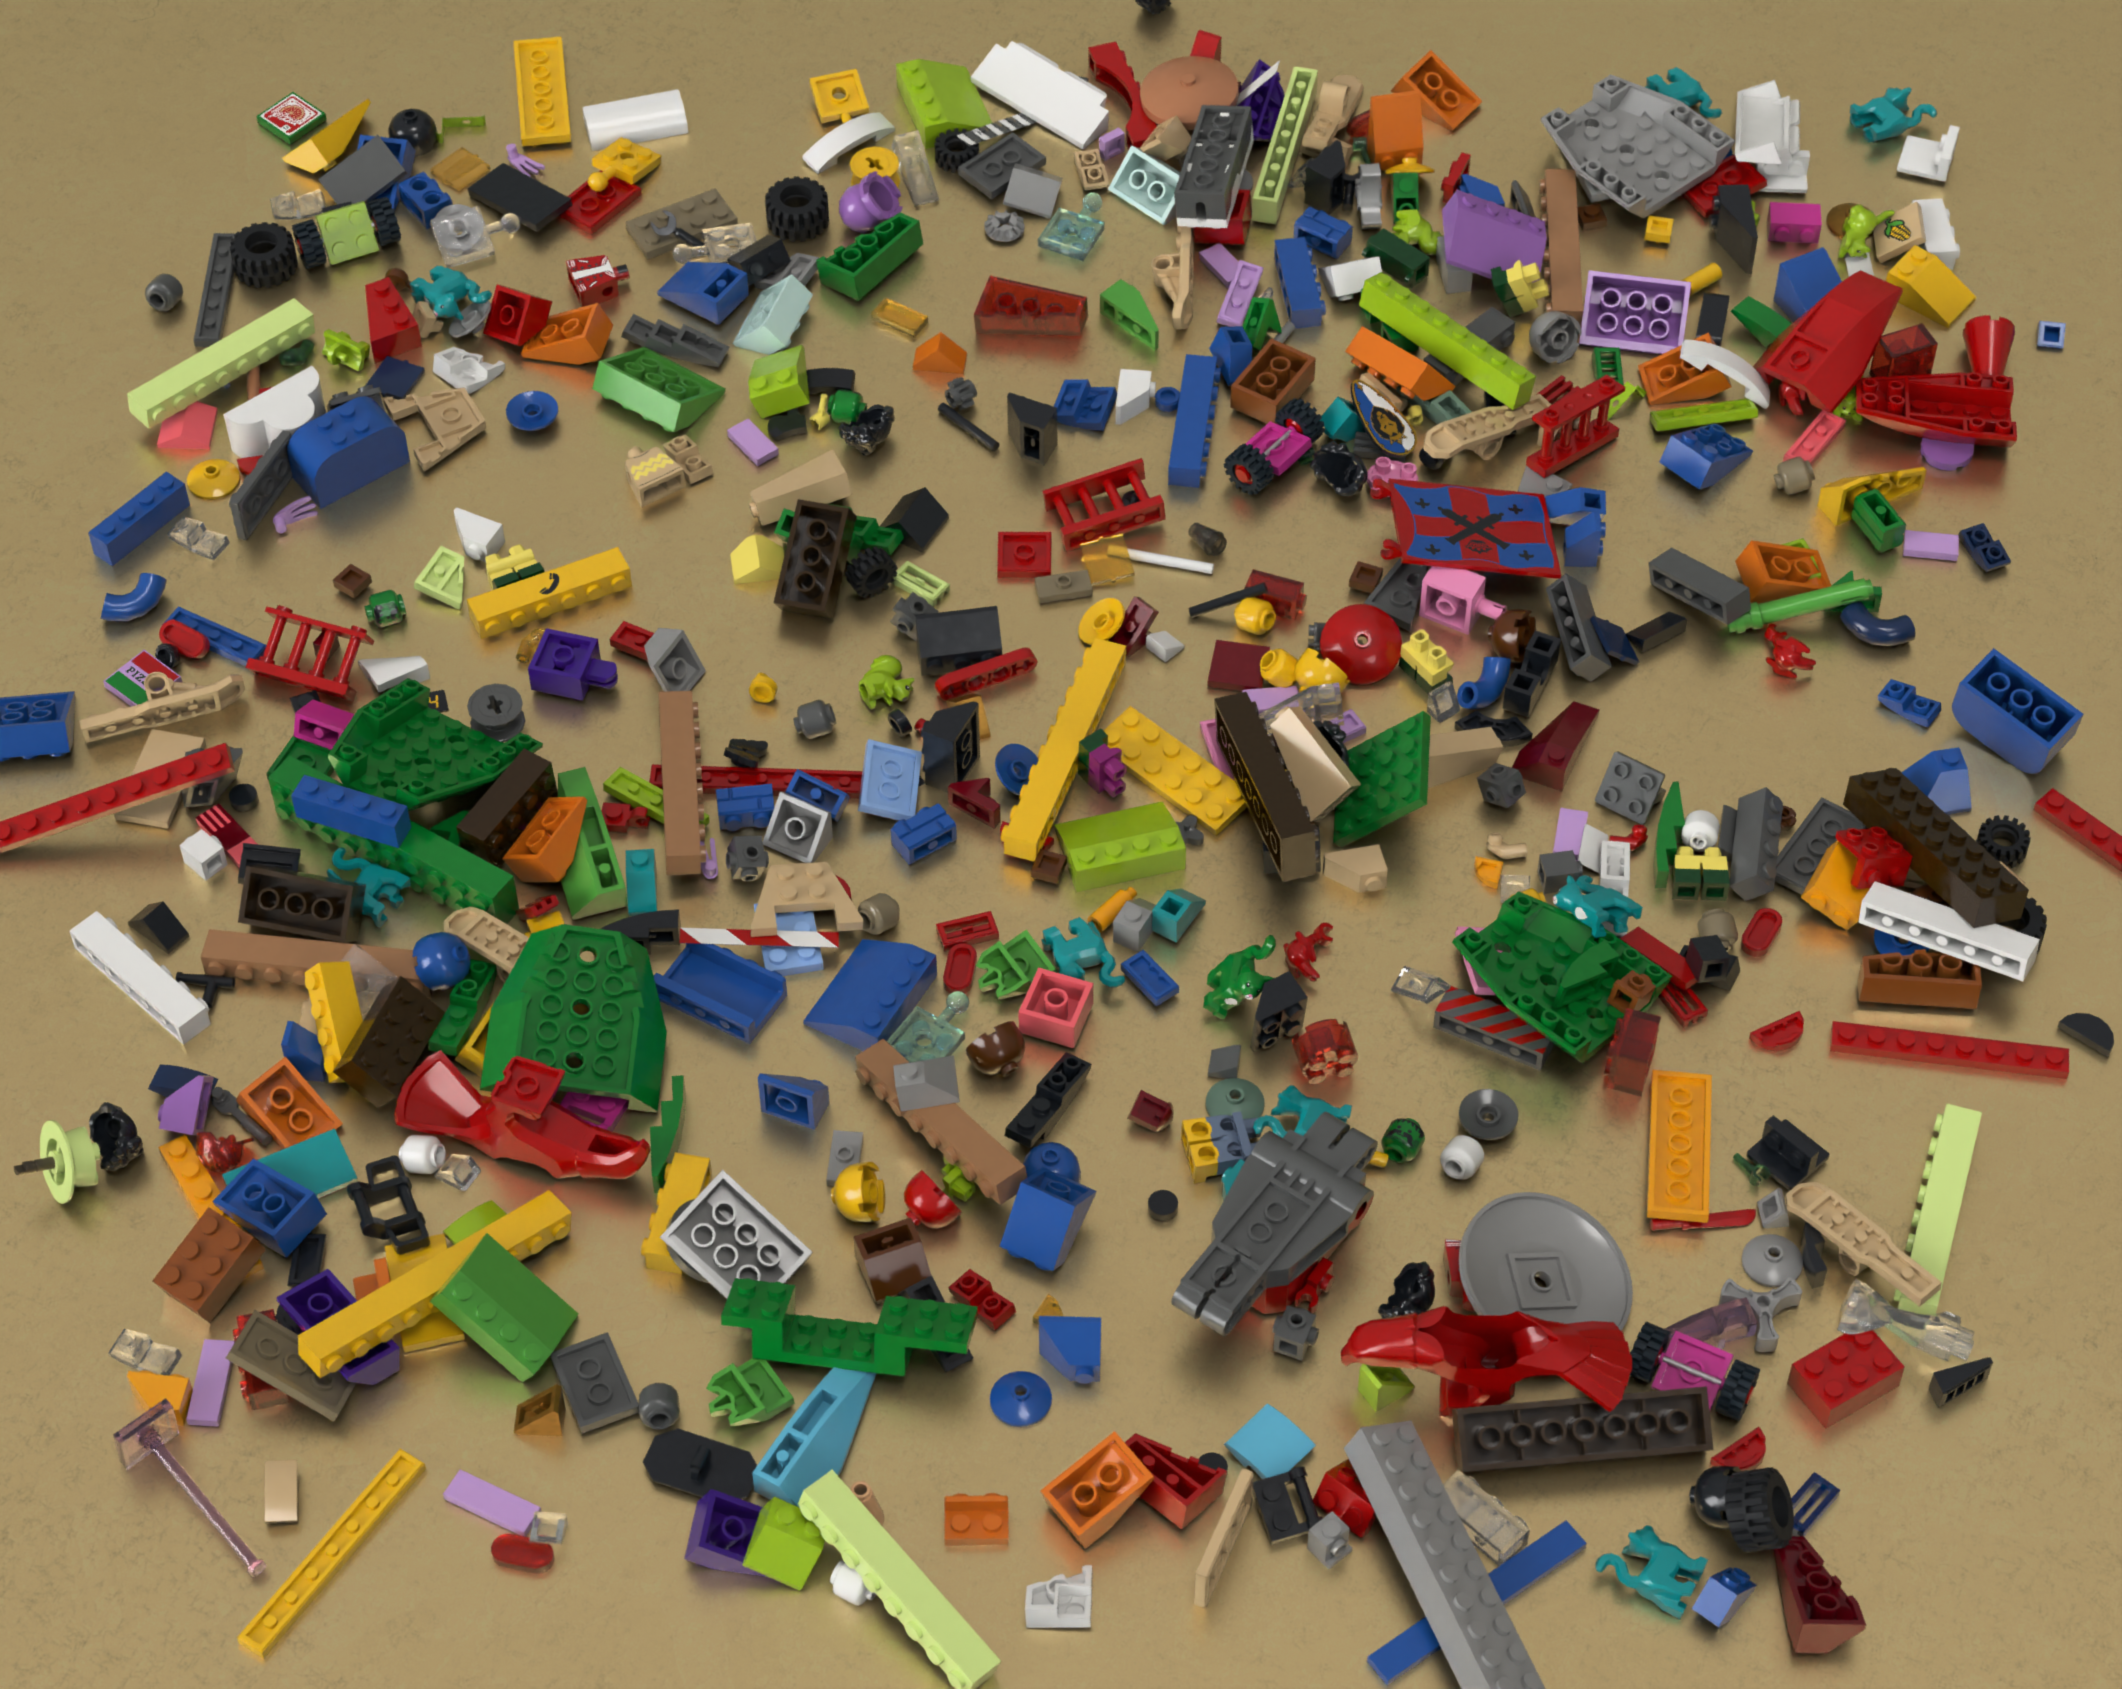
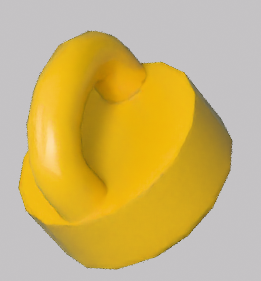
M758 673L751 682L749 694L760 703L771 702L777 693V684L766 674Z

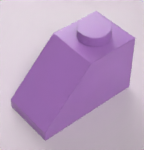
M198 1075L168 1096L158 1111L159 1129L189 1135H203L214 1077Z

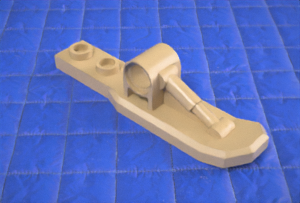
M1342 74L1332 78L1330 81L1323 82L1319 104L1312 115V123L1303 137L1302 146L1323 150L1325 147H1329L1337 131L1347 125L1363 93L1364 86L1357 77Z
M1177 226L1178 234H1181V236L1176 238L1177 251L1180 253L1158 255L1152 259L1151 265L1155 285L1159 288H1164L1174 302L1172 312L1173 327L1175 329H1187L1193 318L1194 229L1187 226Z
M1541 394L1531 396L1529 402L1514 410L1506 405L1486 407L1441 422L1427 431L1423 449L1432 458L1449 459L1462 450H1473L1482 459L1489 460L1498 453L1504 436L1511 434L1514 430L1535 424L1532 421V416L1552 404Z
M153 672L144 680L148 701L131 707H119L112 712L101 715L93 714L79 720L85 743L140 728H155L222 710L238 700L245 690L242 675L238 674L228 675L216 683L205 686L197 685V683L174 682L164 673ZM156 688H163L159 691H153Z
M467 907L454 911L443 921L444 932L458 936L466 946L496 963L497 974L505 984L529 937L484 910Z
M1818 1182L1800 1183L1786 1193V1209L1803 1218L1839 1247L1838 1260L1847 1273L1856 1276L1869 1266L1919 1307L1941 1290L1942 1282L1897 1248L1887 1232L1831 1188Z

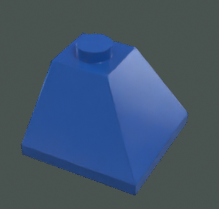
M1959 747L1932 751L1902 772L1904 776L1915 784L1928 798L1933 800L1947 815L1971 811L1968 768Z
M760 1073L758 1076L761 1112L813 1130L816 1129L830 1103L828 1086L818 1080H809L803 1077Z
M1039 1316V1354L1068 1381H1077L1082 1384L1100 1382L1101 1317Z

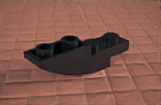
M1066 1052L1037 1084L1036 1094L1008 1124L1005 1129V1136L1028 1148H1031L1039 1138L1044 1140L1073 1101L1086 1079L1092 1064Z

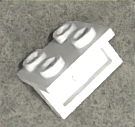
M1799 150L1793 154V160L1782 159V165L1755 163L1756 170L1767 179V186L1759 190V192L1807 193V171L1810 151Z

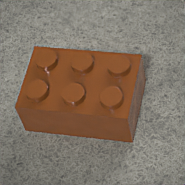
M1271 338L1231 385L1230 407L1266 424L1270 421L1278 424L1275 422L1276 413L1294 398L1298 400L1314 381L1316 358Z
M208 1207L152 1282L166 1294L208 1323H211L265 1252L266 1248L253 1236Z

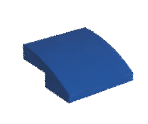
M1088 379L1064 380L1053 406L1057 408V422L1087 430L1103 431L1117 398L1116 388L1091 387Z

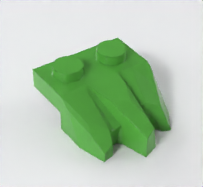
M1027 930L1005 945L998 941L982 952L976 964L978 968L988 971L978 980L980 990L985 992L997 989L996 995L998 999L1026 994L1038 967L1057 972L1056 968Z
M752 1358L739 1367L732 1363L714 1374L706 1387L709 1391L719 1395L709 1403L711 1416L717 1417L730 1414L728 1419L731 1426L769 1420L795 1404L793 1396L769 1363L763 1359Z

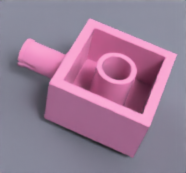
M1431 566L1422 580L1419 616L1469 635L1481 614L1496 620L1501 613L1506 611L1507 606L1485 599L1486 577L1465 569Z

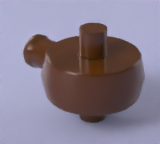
M392 268L385 274V278H390L397 291L404 290L405 288L411 290L409 284L411 281H409L408 275L403 270Z

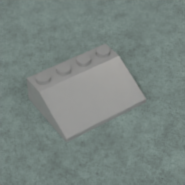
M724 1170L711 1181L660 1236L670 1248L726 1299L735 1278H749L756 1281L786 1284L813 1253Z

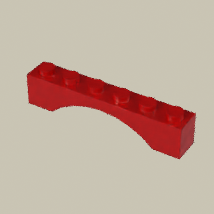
M1117 42L1088 47V66L1095 81L1116 92L1130 110L1131 117L1126 125V147L1128 151L1131 145L1140 148L1157 127V123L1153 122L1143 111L1140 99L1141 86L1138 81L1135 82L1133 69L1126 63L1125 52L1123 50L1120 51Z

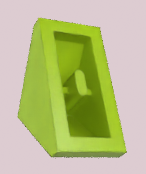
M1366 1364L1360 1366L1358 1391L1375 1412L1403 1397L1415 1388L1414 1384L1398 1367H1379Z

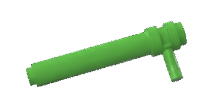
M1862 578L1760 604L1753 602L1750 603L1751 610L1727 625L1730 633L1746 632L1745 629L1752 628L1756 630L1763 628L1765 624L1868 600L1869 596L1874 595L1871 580L1865 581Z

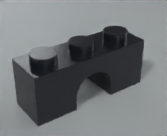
M1534 631L1525 649L1521 669H1514L1505 687L1503 709L1529 717L1558 661L1560 638Z

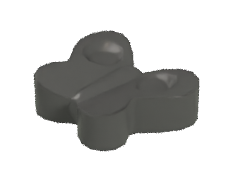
M1189 815L1182 822H1176L1185 845L1187 843L1193 845L1203 844L1204 834L1196 829L1197 817Z

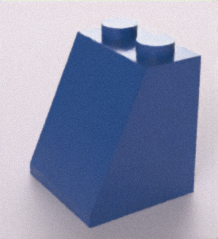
M1824 247L1780 263L1774 301L1792 322H1795L1842 282Z
M1042 1167L1021 1181L999 1247L1008 1250V1253L1013 1257L1025 1258L1034 1262L1035 1266L1039 1269L1054 1271L1065 1262L1092 1204L1096 1191Z

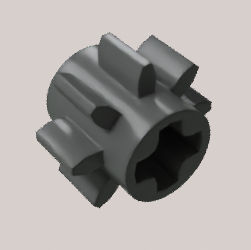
M963 377L947 383L950 389L945 391V397L952 408L958 406L959 410H965L975 404L973 398L977 396V390L969 379L964 381Z

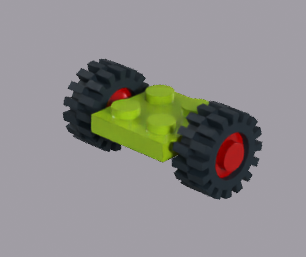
M387 197L367 202V205L364 201L315 215L319 231L312 219L292 225L295 243L306 269L325 264L327 262L326 254L329 264L333 265L379 251L377 241L380 246L401 240L398 220Z

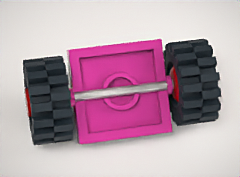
M1297 398L1290 400L1276 413L1275 422L1278 424L1270 421L1249 441L1235 449L1225 459L1226 463H1224V468L1227 469L1225 473L1231 476L1229 478L1231 483L1234 481L1236 483L1235 487L1237 489L1241 487L1244 493L1248 491L1249 495H1256L1272 481L1274 474L1280 476L1323 435L1322 433L1325 430L1322 428L1324 422L1320 421L1322 417L1320 414L1317 415L1315 413L1317 411L1315 407L1311 409V404L1309 402L1304 404L1303 399L1297 400Z
M1645 1322L1630 1352L1632 1355V1372L1630 1375L1649 1383L1654 1377L1656 1369H1658L1651 1385V1389L1655 1391L1707 1387L1709 1411H1711L1720 1391L1715 1411L1737 1421L1741 1420L1757 1384L1756 1381L1759 1378L1760 1369L1736 1359L1732 1364L1731 1370H1729L1734 1358L1733 1354L1678 1331H1675L1666 1353H1664L1670 1331Z

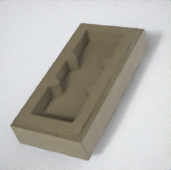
M1088 570L1035 578V587L1040 604L1093 596Z

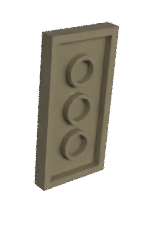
M716 188L626 221L627 231L647 259L688 245L678 239L673 232L662 236L653 231L650 221L657 228L667 225L668 216L662 210L671 212L676 218V227L682 228L698 240L738 226L737 217Z
M254 1310L226 1356L227 1360L332 1421H335L356 1385V1382L347 1381L339 1371L319 1378L298 1355V1335Z

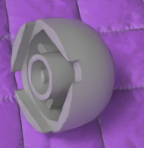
M1550 311L1543 313L1533 322L1529 331V342L1532 350L1547 363L1555 361L1563 363L1571 358L1578 349V334L1581 335L1582 330L1579 322L1569 314Z

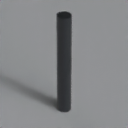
M943 402L939 405L938 411L990 450L996 451L999 448V442Z
M1263 582L1189 607L1190 616L1194 618L1241 602L1245 598H1253L1268 593L1267 585Z

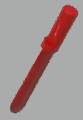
M1756 1209L1709 1213L1708 1223L1654 1218L1650 1219V1227L1652 1231L1674 1228L1688 1230L1695 1228L1745 1226L1755 1219Z

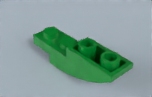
M470 959V969L467 976L457 983L452 990L450 1005L429 1040L430 1051L438 1052L441 1050L444 1054L458 1055L485 1011L497 975L496 964Z

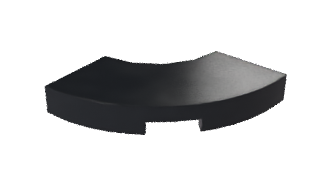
M1477 710L1456 721L1454 726L1457 731L1491 727L1500 739L1503 747L1526 743L1532 740L1533 735L1516 716L1508 719H1493L1484 716Z

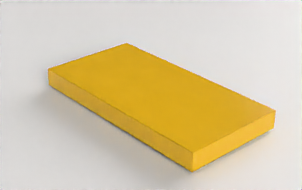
M444 1233L429 1236L430 1245L404 1254H397L392 1245L384 1246L390 1280L393 1281L446 1250L447 1243ZM441 1311L433 1312L422 1318L415 1326L407 1327L400 1331L404 1353L465 1340L464 1331Z

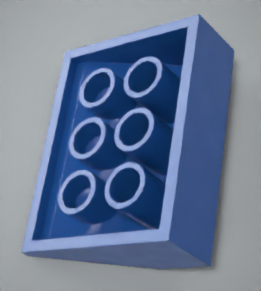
M75 691L0 697V761L9 760L11 757L33 759L45 754L58 757L70 752L74 734Z
M862 939L803 1020V1024L861 1051L866 1050L882 1039L890 1043L937 977L936 955L913 944Z

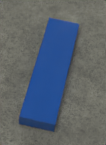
M179 606L166 620H177L204 634L209 639V651L243 666H246L248 658L259 660L260 656L263 657L266 644Z

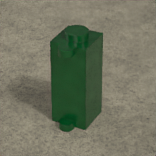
M1384 228L1368 239L1366 248L1362 251V256L1365 258L1379 257L1382 270L1411 288L1429 274L1430 257Z

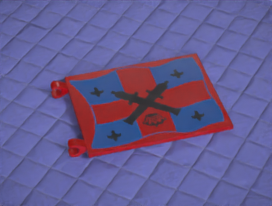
M1389 478L1388 483L1382 479L1373 480V487L1380 489L1370 490L1372 498L1382 499L1390 496L1398 543L1391 539L1383 541V547L1389 549L1381 550L1380 553L1383 559L1391 560L1401 557V562L1406 564L1561 578L1560 565L1544 494Z

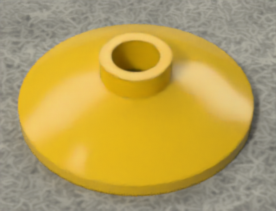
M1402 158V164L1387 169L1385 174L1435 173V170L1429 166L1417 163V158Z
M222 459L203 461L194 466L187 476V486L190 492L196 497L207 500L220 499L231 494L240 482V474L237 467L231 462Z
M1106 598L1092 605L1080 621L1078 628L1080 639L1088 645H1092L1095 638L1106 641L1110 639L1123 623L1125 616L1123 604L1115 598Z

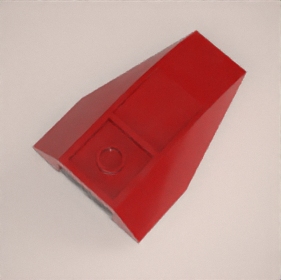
M1861 270L1854 273L1833 288L1779 334L1754 364L1753 368L1762 376L1766 384L1770 385L1775 378L1806 391L1811 405L1832 414L1863 376L1903 293L1902 288Z
M1976 372L1868 377L1861 378L1855 385L1856 413L1887 428L1917 437L1953 443L2011 448L2017 441L2016 422L2011 421L2010 410L2014 394L2013 377L1983 375Z

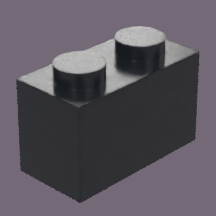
M766 235L727 258L729 265L747 273L748 285H752L791 261L782 239L771 235Z

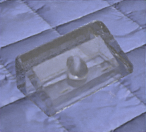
M1404 966L1391 991L1428 1004L1449 990L1451 985L1438 976Z

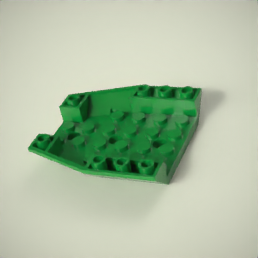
M407 678L357 710L328 754V759L344 787L406 805L409 812L424 807L427 804L441 802L456 795L467 794L494 781L501 776L524 748L535 753L543 747V743L521 732L505 743L488 737L484 733L476 731L458 720H454L435 709L429 708L430 688L416 680Z
M1519 891L1503 902L1497 919L1479 933L1469 927L1454 938L1452 942L1515 1016L1582 1064L1646 1014L1672 978L1671 974L1604 928L1606 936L1595 938L1591 934L1592 928L1579 922L1573 914ZM1606 941L1620 955L1612 976L1603 979L1597 993L1555 1009L1552 1004L1563 977L1571 964L1591 947ZM1633 970L1638 974L1649 976L1652 984L1656 987L1649 1003L1629 1018L1610 1005L1607 1000L1615 981L1621 980ZM1626 994L1622 996L1623 999L1631 1003L1632 999Z
M562 924L532 933L491 1008L480 1090L492 1092L497 1081H503L505 1077L503 1070L510 1060L515 1056H520L544 1063L556 1069L565 1070V1076L558 1088L559 1091L629 1099L628 1109L657 1113L667 1030L647 949L623 933L611 930ZM590 951L596 956V959L592 962H586L581 959L580 954ZM577 1004H584L589 1008V1012L579 1015L573 1010V1007ZM570 1057H577L582 1061V1066L571 1068L567 1065L566 1060Z

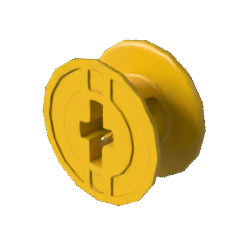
M868 147L856 152L850 161V168L853 172L851 185L859 184L863 177L877 171V175L881 177L887 175L898 188L900 184L899 174L897 173L899 167L898 157L893 151L883 147Z

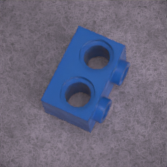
M421 172L398 183L401 202L426 230L433 227L434 218L441 209L453 205L448 193H443L436 180L430 179L425 172Z

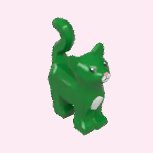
M1273 935L1266 937L1262 948L1259 945H1252L1243 951L1231 953L1216 968L1210 971L1207 977V985L1213 988L1214 991L1209 992L1204 997L1203 1008L1223 1020L1232 1007L1242 1004L1246 999L1252 1000L1258 997L1262 992L1264 983L1274 978L1257 973L1255 971L1254 959H1267L1273 953L1276 946V940Z

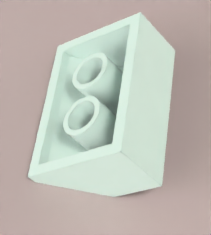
M1131 145L1108 190L1161 224L1166 225L1176 217L1174 191L1181 172L1157 157L1144 153L1140 148Z
M792 274L761 291L732 344L739 348L771 355L778 350H785L791 343L790 337L801 324L799 322L800 318L808 311L810 307L808 303L813 294Z

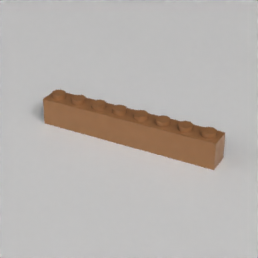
M1545 169L1544 179L1539 181V194H1544V196L1540 197V211L1545 213L1541 214V220L1545 221L1547 238L1543 257V264H1547V267H1544L1543 279L1548 282L1549 295L1545 296L1544 300H1549V303L1545 305V313L1550 311L1567 313L1574 317L1581 327L1583 297L1576 173L1574 169Z
M692 691L659 692L666 875L701 874V862H706V845H700V841H705V824H699V820H704L703 803H698V800H703L702 783H697V779H702L701 762H696V759H701L700 742H695V739L700 738L699 722H694V719L698 718V702H693Z
M209 929L201 954L205 974L305 985L304 972L317 963L349 961L356 991L380 992L383 987L402 976L426 997H431L433 990L422 983L416 974L414 967L418 965L417 956L413 957V950Z
M882 1039L855 1056L857 1064L856 1075L860 1082L864 1085L868 1084L881 1101H887L897 1116H903L915 1132L922 1133L929 1145L934 1149L938 1148L951 1165H957L968 1181L973 1180L987 1198L992 1197L1001 1205L1017 1194L1021 1181L1027 1178L1025 1166L957 1104L951 1103L900 1111L893 1065L909 1063V1061L888 1042Z

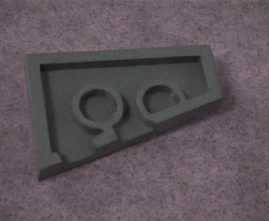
M1400 558L1365 600L1364 604L1372 605L1385 611L1391 616L1397 626L1410 631L1422 591V580L1427 574L1428 566L1402 563Z

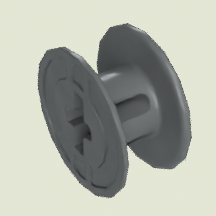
M495 683L485 685L476 690L469 698L467 705L469 715L472 717L470 722L471 728L499 742H507L524 728L525 716L521 710L523 705L521 695L515 688L506 684Z

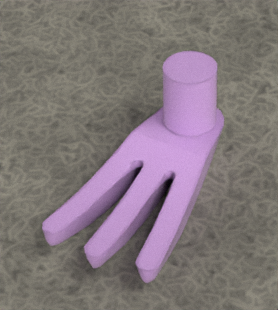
M515 144L506 146L507 158L516 170L529 177L531 176L529 173L538 175V170L536 169L545 170L544 165L531 160L525 155L519 154Z
M306 496L298 499L274 515L273 524L278 533H284L287 530L286 525L318 515L317 511H307L316 507L315 503L305 504L311 500V497Z
M710 838L712 859H709L706 851V862H701V871L707 879H713L718 875L714 838ZM700 841V845H705L704 841Z

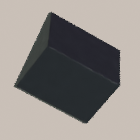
M924 487L904 495L879 527L901 530L904 539L900 544L923 553L947 522L949 514Z

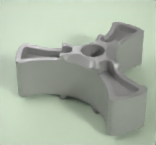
M1379 163L1360 164V179H1355V198L1357 200V211L1360 210L1361 230L1381 229L1382 226L1380 209H1382L1383 204Z
M1790 1277L1777 1289L1773 1288L1769 1292L1746 1290L1737 1285L1732 1279H1728L1722 1287L1718 1305L1721 1308L1734 1309L1741 1312V1315L1748 1317L1757 1333L1755 1351L1772 1352L1776 1350L1779 1339L1772 1319L1779 1311L1788 1307L1798 1306L1802 1289Z

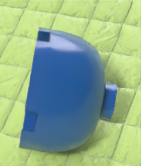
M439 932L422 937L415 944L413 957L417 956L418 965L414 968L422 983L429 989L446 991L455 987L457 983L467 976L470 969V955L466 945L458 936L447 932Z
M1041 1143L1031 1149L1024 1158L1023 1165L1026 1168L1027 1177L1044 1167L1080 1183L1081 1170L1078 1158L1071 1149L1061 1143Z

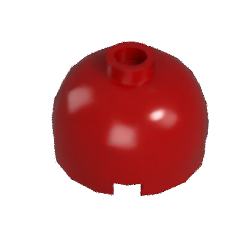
M923 1170L912 1177L906 1185L904 1202L909 1210L905 1214L908 1218L911 1217L917 1227L923 1223V1225L930 1229H941L954 1222L962 1213Z

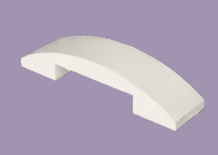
M880 112L856 117L838 126L817 141L803 155V160L817 174H820L836 165L837 158L870 138H873L875 141L882 139L894 132L895 127Z
M1686 339L1682 342L1681 359L1701 371L1707 364L1711 365L1744 385V396L1764 409L1769 406L1770 390L1757 370L1744 359L1727 349L1711 343Z

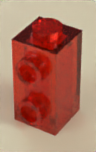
M1253 569L1244 589L1265 582L1268 593L1256 596L1255 598L1271 603L1276 615L1295 620L1298 611L1304 610L1307 601V595L1304 594V583Z

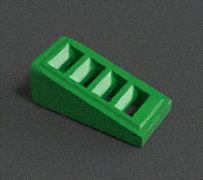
M1620 347L1594 348L1592 366L1595 381L1608 375L1615 377V380L1624 386ZM1601 362H1612V364H1601ZM1602 370H1614V372H1602Z

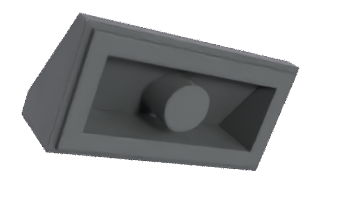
M1514 180L1511 184L1510 194L1513 209L1531 217H1536L1528 195L1517 180Z
M1723 805L1718 847L1721 855L1727 856V861L1732 862L1737 810L1728 805Z

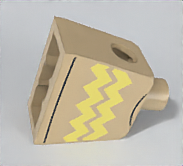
M633 447L628 451V459L625 462L626 477L641 507L685 488L683 468L660 448L654 447L643 452L640 447Z

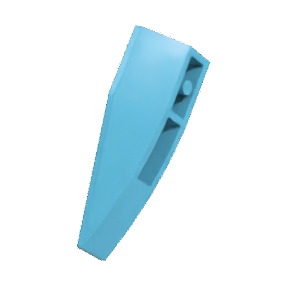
M833 1367L795 1412L752 1472L754 1491L770 1500L773 1497H777L800 1508L798 1502L803 1490L831 1470L839 1476L877 1373Z

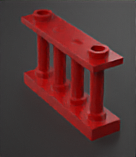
M1605 375L1534 414L1532 421L1544 428L1542 448L1527 457L1526 466L1543 478H1546L1619 436V428L1607 420L1610 400L1625 392L1626 387L1610 376ZM1599 406L1597 418L1590 422L1592 410ZM1580 417L1579 428L1572 432L1573 420ZM1562 427L1560 439L1553 442L1554 431Z
M1142 458L1042 491L1046 512L1057 509L1065 525L1060 528L1062 545L1066 553L1166 520L1164 501L1161 495L1150 498L1141 481L1145 479L1144 461ZM1131 484L1139 502L1125 506L1117 488ZM1106 492L1115 510L1100 514L1092 497ZM1082 501L1090 518L1075 523L1067 505Z
M277 605L276 609L266 606L265 612L275 619L263 657L260 656L259 660L248 658L245 668L254 675L312 691L316 690L319 693L354 702L357 691L349 686L348 678L360 643L372 646L374 644V640L367 635V630L358 626H351V629L293 614L292 609ZM288 622L299 625L300 628L288 663H284L282 667L274 665L275 661L273 659L285 624ZM314 629L325 632L313 669L309 670L308 674L300 672L298 665L310 630ZM335 636L350 639L338 676L334 677L333 681L325 679L323 671Z

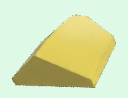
M763 535L747 537L730 554L734 584L779 579L784 560L783 547Z

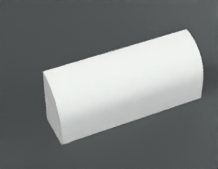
M679 89L582 107L584 125L592 151L605 149L620 137L629 139L633 143H639L688 133L685 110Z

